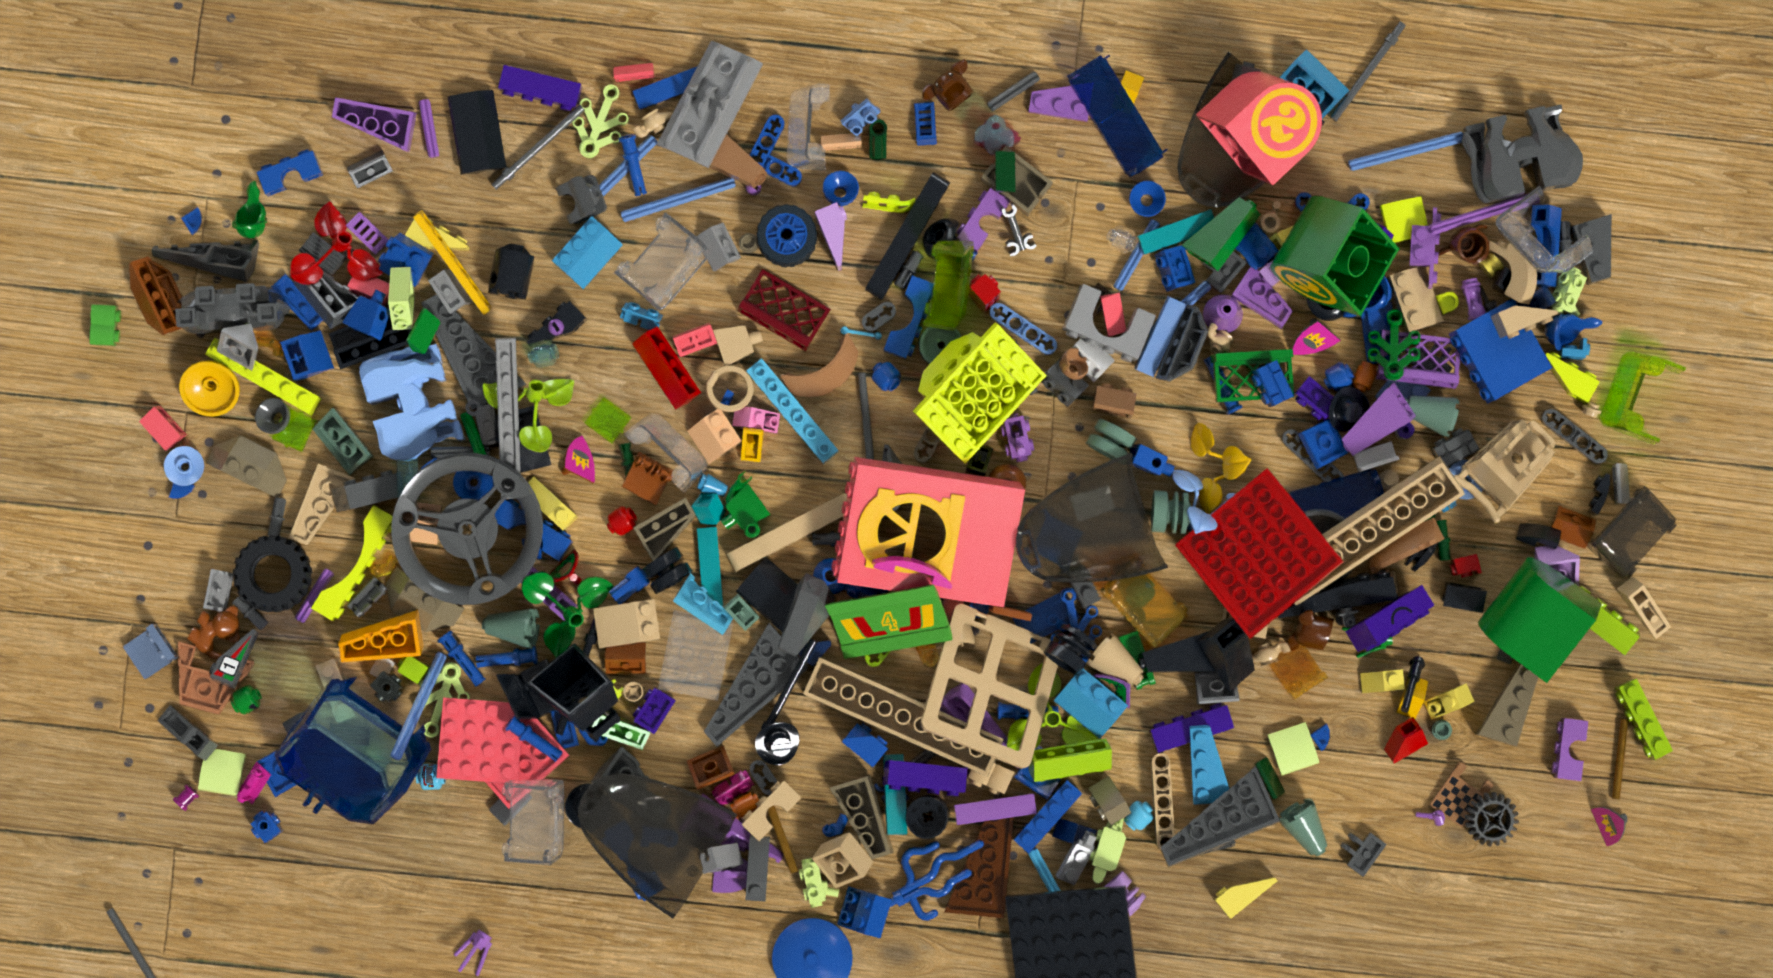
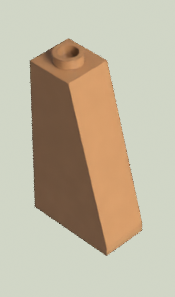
M728 135L725 136L709 167L751 188H755L757 185L760 186L768 175L765 169Z

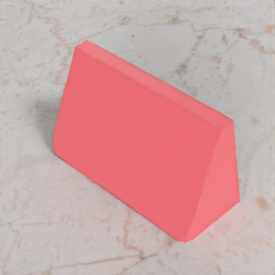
M653 63L614 67V80L616 82L655 77Z
M1120 292L1100 296L1107 336L1111 337L1125 332L1126 325Z

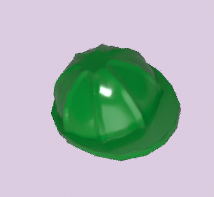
M252 181L248 185V200L236 212L235 219L232 222V228H235L245 238L260 236L268 221L266 210L259 202L260 190L257 187L256 181Z

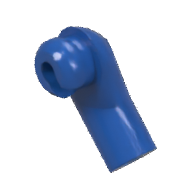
M840 813L836 823L823 826V834L827 837L842 834L848 821L847 816Z

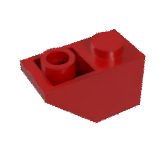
M1412 717L1395 727L1384 751L1393 764L1426 746L1428 742L1422 728Z

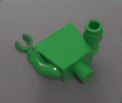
M743 471L730 487L725 499L727 504L725 507L730 514L720 521L727 530L737 523L742 530L744 529L747 537L754 538L760 533V527L757 522L769 517L771 514L750 485L747 484L752 480V476L748 480L745 479L744 473L746 471Z

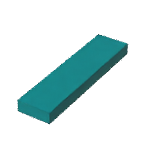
M1209 209L1138 235L1137 239L1143 255L1189 239L1214 218L1212 210Z
M717 527L697 528L701 587L704 586L708 591L706 594L713 601H718L723 607Z
M904 754L883 755V772L885 761L904 762ZM884 785L887 835H907L905 787H901V790L888 789L889 785Z

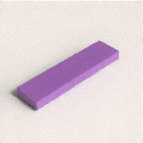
M1034 794L954 805L957 825L1037 814Z

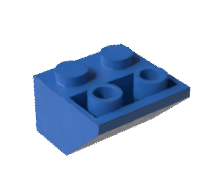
M321 331L298 335L280 342L293 380L298 382L334 369Z
M848 886L837 925L865 935L881 938L892 899Z

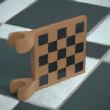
M1462 761L1458 762L1453 772L1429 804L1434 809L1441 810L1444 816L1461 828L1468 821L1464 816L1470 815L1466 808H1473L1470 802L1473 800L1477 803V796L1479 795L1484 798V793H1488L1493 787L1492 782L1485 780L1478 791L1461 779L1460 775L1467 768L1466 764Z

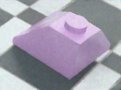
M1549 546L1535 547V559L1551 566L1579 586V555L1559 546L1556 549Z

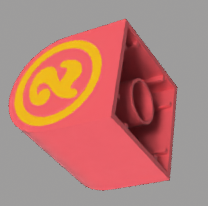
M1248 72L1238 76L1196 114L1243 173L1271 185H1274L1312 149L1320 135L1322 126L1320 106L1309 90L1264 72Z

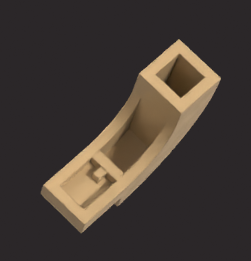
M1502 240L1498 242L1490 241L1489 250L1504 257L1511 267V280L1504 294L1519 303L1529 305L1537 284L1536 266L1531 255L1519 244L1510 242L1508 244Z

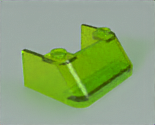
M938 241L933 245L932 256L937 261L932 298L930 303L927 302L925 305L927 318L924 320L923 326L955 331L964 319L974 252L973 241Z
M1637 352L1623 354L1600 414L1601 424L1606 428L1653 445L1659 443L1660 438L1642 432L1644 419L1639 413L1632 411L1645 374L1653 377L1659 376L1664 369L1680 374L1686 370V367L1657 356Z

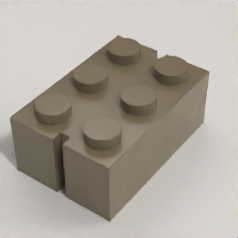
M1005 146L1002 150L1007 152H1013L1007 146ZM1015 153L1016 192L997 193L1010 200V203L1013 202L1016 208L1028 217L1039 203L1038 198L1042 199L1052 187L1053 182ZM992 163L982 175L981 181L996 191L995 165Z

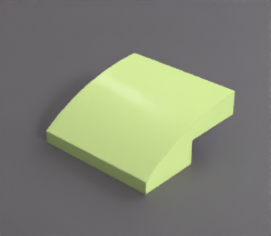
M1306 722L1268 734L1281 776L1319 763Z
M215 749L208 759L202 762L198 790L237 796L242 782L246 754Z

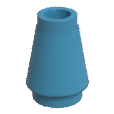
M702 474L697 488L701 492L716 493L724 497L728 485H725L710 474Z

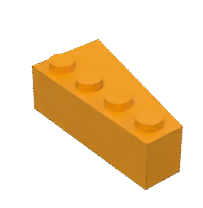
M415 610L342 634L338 643L341 662L421 656L424 645L419 611Z

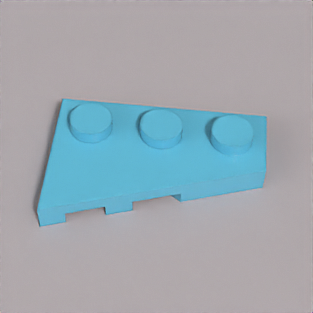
M690 573L673 602L723 635L733 618L718 601H713L706 594L708 591L704 586L700 587L694 581L695 577Z

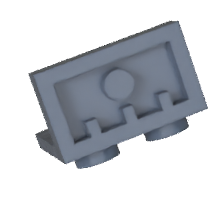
M157 624L149 625L146 627L145 632L123 646L144 679L149 678L178 658V655Z

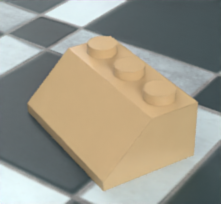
M1419 266L1407 269L1387 277L1392 287V295L1397 310H1400L1403 315L1402 324L1405 333H1410L1414 330L1418 331L1444 322L1433 287L1428 289L1429 276L1426 267Z

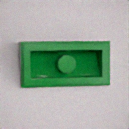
M426 308L421 310L407 338L411 350L421 354L426 353L440 325L439 319Z

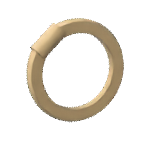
M733 365L723 366L712 371L705 384L707 396L711 404L725 412H735L744 408L752 399L754 385L750 375L744 369ZM727 372L741 375L748 386L745 398L740 403L731 406L720 403L713 395V386L718 377Z

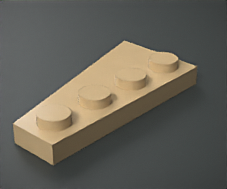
M317 464L289 539L308 545L335 507L331 489L344 486L343 482L354 480L355 478Z

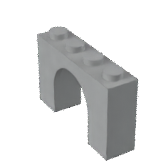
M1082 284L1078 289L1062 330L1066 331V335L1069 337L1084 339V343L1095 347V345L1102 347V351L1113 355V353L1121 355L1120 358L1126 362L1131 363L1138 360L1156 315L1137 308L1133 311L1128 326L1120 337H1106L1097 331L1093 323V312L1101 291Z

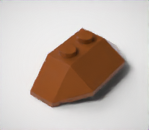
M148 256L130 262V288L147 324L162 335L181 329V327L176 326L175 309L182 308V304L177 303L182 298V295L171 272L162 265L152 261Z

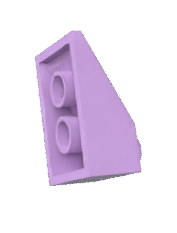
M836 202L815 211V217L837 270L840 271L842 270L845 220H847V215L843 206L839 207Z

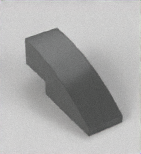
M171 705L157 720L195 755L205 761L218 746L208 735Z

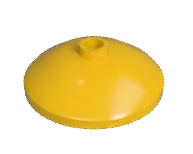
M207 360L196 362L184 371L180 380L179 391L182 400L192 411L203 416L213 417L223 415L235 406L240 394V385L236 375L230 368L222 363Z

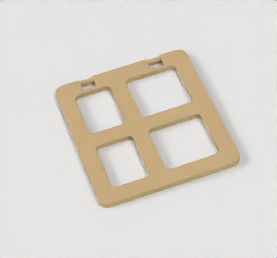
M958 604L953 608L949 621L953 639L943 642L921 718V727L925 731L1024 769L1031 764L1058 667L1057 664L1043 653L1051 640L992 615L977 611V609L965 604ZM975 616L984 618V624L974 621ZM965 623L989 632L991 635L980 674L954 663ZM1031 638L1040 641L1039 647L1030 644ZM1006 640L1044 656L1034 695L1015 689L995 679ZM949 678L975 689L965 729L943 722L938 718ZM990 695L1029 711L1018 751L980 736V729Z

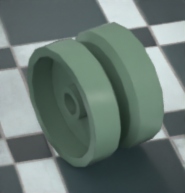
M945 323L934 324L926 328L918 342L922 359L930 364L943 350L938 348V342H944L945 348L951 341L961 337L959 331Z
M1099 418L1094 429L1103 437L1090 434L1085 444L1100 454L1124 464L1128 453L1120 446L1131 449L1137 438L1123 428Z

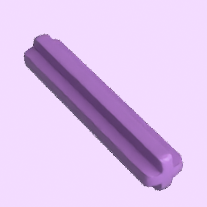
M429 99L420 100L419 106L429 158H435L439 156L431 104Z
M325 568L297 612L295 618L298 621L304 623L313 610L311 607L320 592L326 589L334 576V573L329 569Z

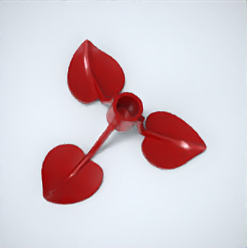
M332 202L326 203L318 211L314 219V227L317 233L321 236L330 235V238L333 239L331 248L317 262H315L311 255L301 253L296 255L290 264L291 278L305 285L317 283L322 278L323 270L318 265L333 250L338 252L347 250V258L350 260L347 263V271L356 280H370L381 276L383 272L379 270L380 265L375 258L367 251L356 249L351 256L352 246H350V243L352 242V236L346 231L347 223L345 218L334 207Z

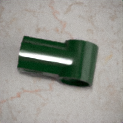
M877 119L869 127V159H887V124L881 119ZM881 124L884 131L881 134L874 133L873 125Z

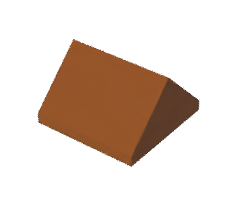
M724 745L687 761L697 790L735 774Z

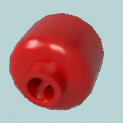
M621 506L608 515L607 527L612 534L616 533L619 536H624L636 526L637 516L630 507Z

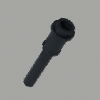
M1414 656L1409 662L1410 670L1407 675L1409 681L1401 706V711L1405 713L1409 711L1416 682H1419L1422 669L1425 667L1424 659L1420 656Z

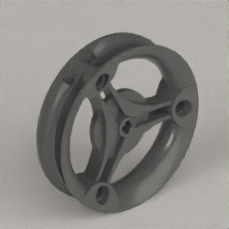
M452 454L429 463L419 470L408 482L394 509L391 525L392 543L395 555L403 571L422 591L434 598L452 604H482L509 593L530 572L542 542V512L539 501L530 484L509 464L485 454ZM475 471L488 474L493 478L494 486L479 500L471 498L456 500L450 503L442 512L421 510L416 502L420 494L432 482L450 473ZM506 478L511 479L513 487L509 489L503 487L502 481ZM497 489L503 496L491 509L485 504V501ZM507 497L517 498L525 517V541L516 562L507 572L500 575L492 572L488 558V551L495 543L498 534V522L495 513ZM403 513H412L413 520L410 522L405 521L402 516ZM419 515L439 519L437 526L417 523ZM464 524H466V526H468V524L472 526L471 533H469V531L467 533L463 531L465 528L463 526ZM414 528L437 534L440 543L447 552L467 560L475 577L471 586L454 585L430 573L419 561L413 550L410 532ZM482 556L488 574L479 576L473 558ZM490 581L493 584V588L491 590L483 589L482 582Z

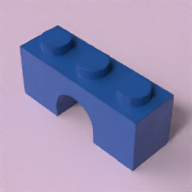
M309 149L299 152L297 157H285L279 160L280 163L276 165H264L257 172L264 193L268 197L287 190L284 184V177L290 171H298L304 182L323 176L315 152L313 150L309 151Z

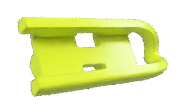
M869 192L868 196L864 195L863 200L867 201V203H863L862 208L905 213L912 209L916 199L900 201V197L897 195H889L887 199L880 198V194L877 192ZM879 203L887 204V207L880 206Z

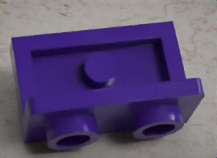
M1310 376L1294 393L1295 401L1302 407L1307 406L1311 409L1310 414L1317 420H1325L1328 417L1329 405L1334 396Z
M656 687L653 690H648L643 698L646 700L643 707L638 706L633 714V717H635L633 722L653 734L657 732L676 702L675 699Z

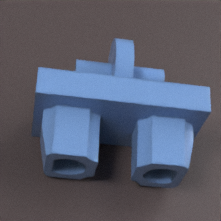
M866 98L859 105L854 103L851 106L853 110L840 121L850 132L858 136L863 132V127L867 123L872 124L877 120V115L881 111L880 108L873 105Z

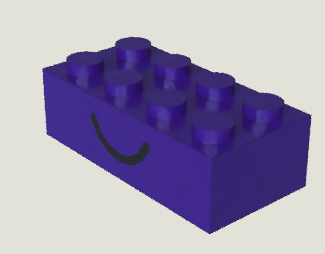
M1420 585L1398 597V600L1392 601L1345 632L1357 652L1363 649L1369 651L1386 642L1388 638L1400 633L1402 629L1414 624L1416 620L1429 614L1428 609L1433 607L1434 603L1424 587Z

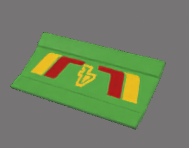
M934 584L825 605L837 632L844 659L951 641L953 639L947 616Z

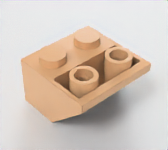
M417 502L421 510L442 512L443 505ZM403 513L402 516L405 521L410 522L413 520L412 513ZM419 515L417 523L437 526L439 519ZM414 528L410 532V540L437 545L438 535L427 530Z

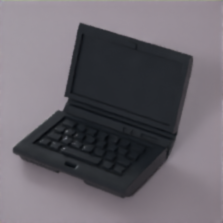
M548 659L533 665L518 675H496L516 719H537L554 711L536 693L534 694L530 690L527 691L523 687L526 682L549 664Z

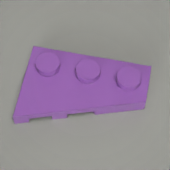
M1094 82L1034 91L1031 93L1028 112L1087 122Z
M1252 267L1249 268L1231 295L1280 329L1293 312L1279 293H1276L1269 282L1263 278L1258 269L1255 270Z

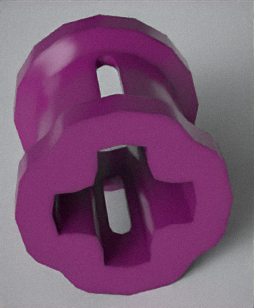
M188 784L184 786L185 789L178 797L173 798V801L184 811L188 809L187 806L195 798H199V794Z

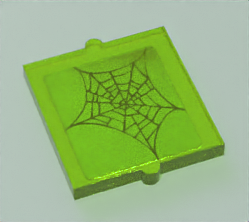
M603 397L596 408H592L593 412L584 424L613 444L619 434L624 432L623 429L632 417Z
M290 409V420L287 427L280 433L274 434L272 439L284 444L286 448L291 447L303 452L317 420L303 415V412L298 413Z

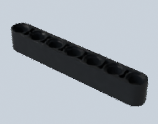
M934 172L931 174L868 282L865 291L881 300L884 298L950 185V181Z

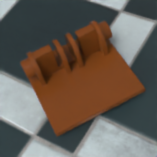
M638 452L622 487L656 506L667 482H670L674 476L671 474L673 470Z

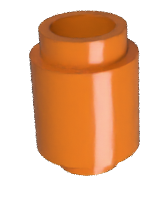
M1362 361L1361 365H1358L1355 377L1353 378L1352 384L1354 388L1361 392L1370 390L1377 374V366Z
M749 792L734 800V803L730 804L736 818H743L749 810L753 813L758 808L756 803L759 801L756 793L752 795Z

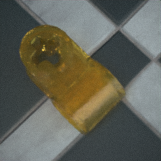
M936 643L916 646L922 663L927 667H933L938 663L939 655ZM928 652H930L931 655H935V658H933L932 663H929L928 660H924V658L927 657Z

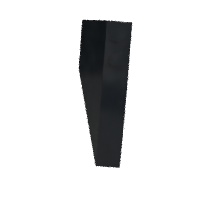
M1384 569L1374 574L1360 573L1356 577L1330 583L1299 605L1292 604L1278 618L1297 616L1307 610H1312L1313 613L1398 600L1399 582L1394 570Z

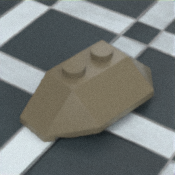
M238 436L215 445L206 462L212 467L276 498L280 496L287 482L277 453L243 436Z
M396 566L386 582L391 611L400 616L418 610L421 630L423 632L454 626L465 609L458 604L444 602L425 593L398 566Z

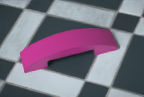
M887 556L873 559L872 561L874 568L890 573L894 572L895 566L931 575L930 581L932 584L952 589L950 580L942 572L923 561L902 556Z

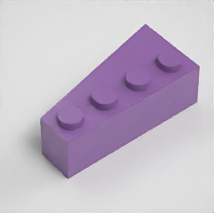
M335 97L333 118L406 152H410L417 113Z

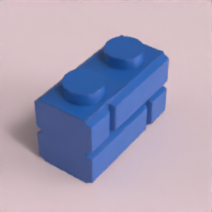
M1277 360L1252 371V381L1256 387L1259 386L1262 392L1260 394L1261 400L1268 407L1275 406L1294 396Z

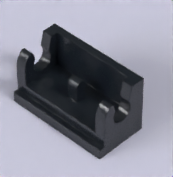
M1445 581L1442 598L1443 606L1483 613L1487 591L1485 588Z

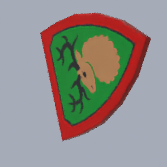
M573 549L548 573L554 582L569 578L575 585H578L582 581L574 572L579 561L578 552Z

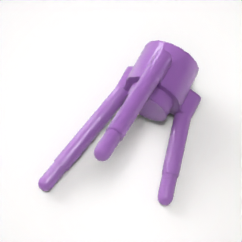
M480 929L477 933L473 932L471 937L454 953V956H457L471 942L474 945L459 967L458 972L463 970L477 948L480 950L484 948L475 973L476 976H479L488 950L492 945L490 943L492 937Z

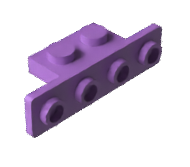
M1433 207L1432 224L1441 221V213H1437V207ZM1412 225L1410 266L1429 267L1428 289H1432L1433 283H1437V271H1434V264H1438L1439 252H1435V245H1439L1440 233L1431 235L1429 226Z

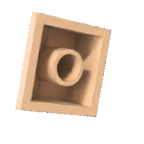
M719 409L704 417L687 431L708 464H711L742 443L723 412Z

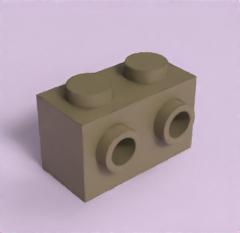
M1110 776L1089 787L1092 794L1089 798L1094 807L1099 806V809H1097L1099 815L1103 820L1107 819L1110 825L1131 814L1126 801Z

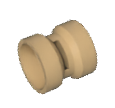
M629 682L625 685L623 693L627 700L637 702L643 698L644 688L638 682Z

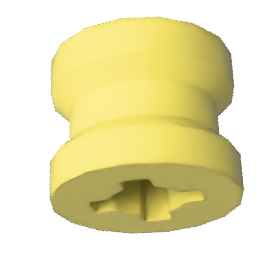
M1490 253L1485 261L1479 262L1480 268L1490 278L1495 276L1497 270L1504 268L1501 261L1493 253Z

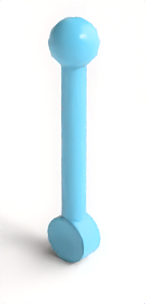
M845 326L841 328V333L844 335L851 333L875 337L877 340L882 338L880 332L870 333L851 330Z

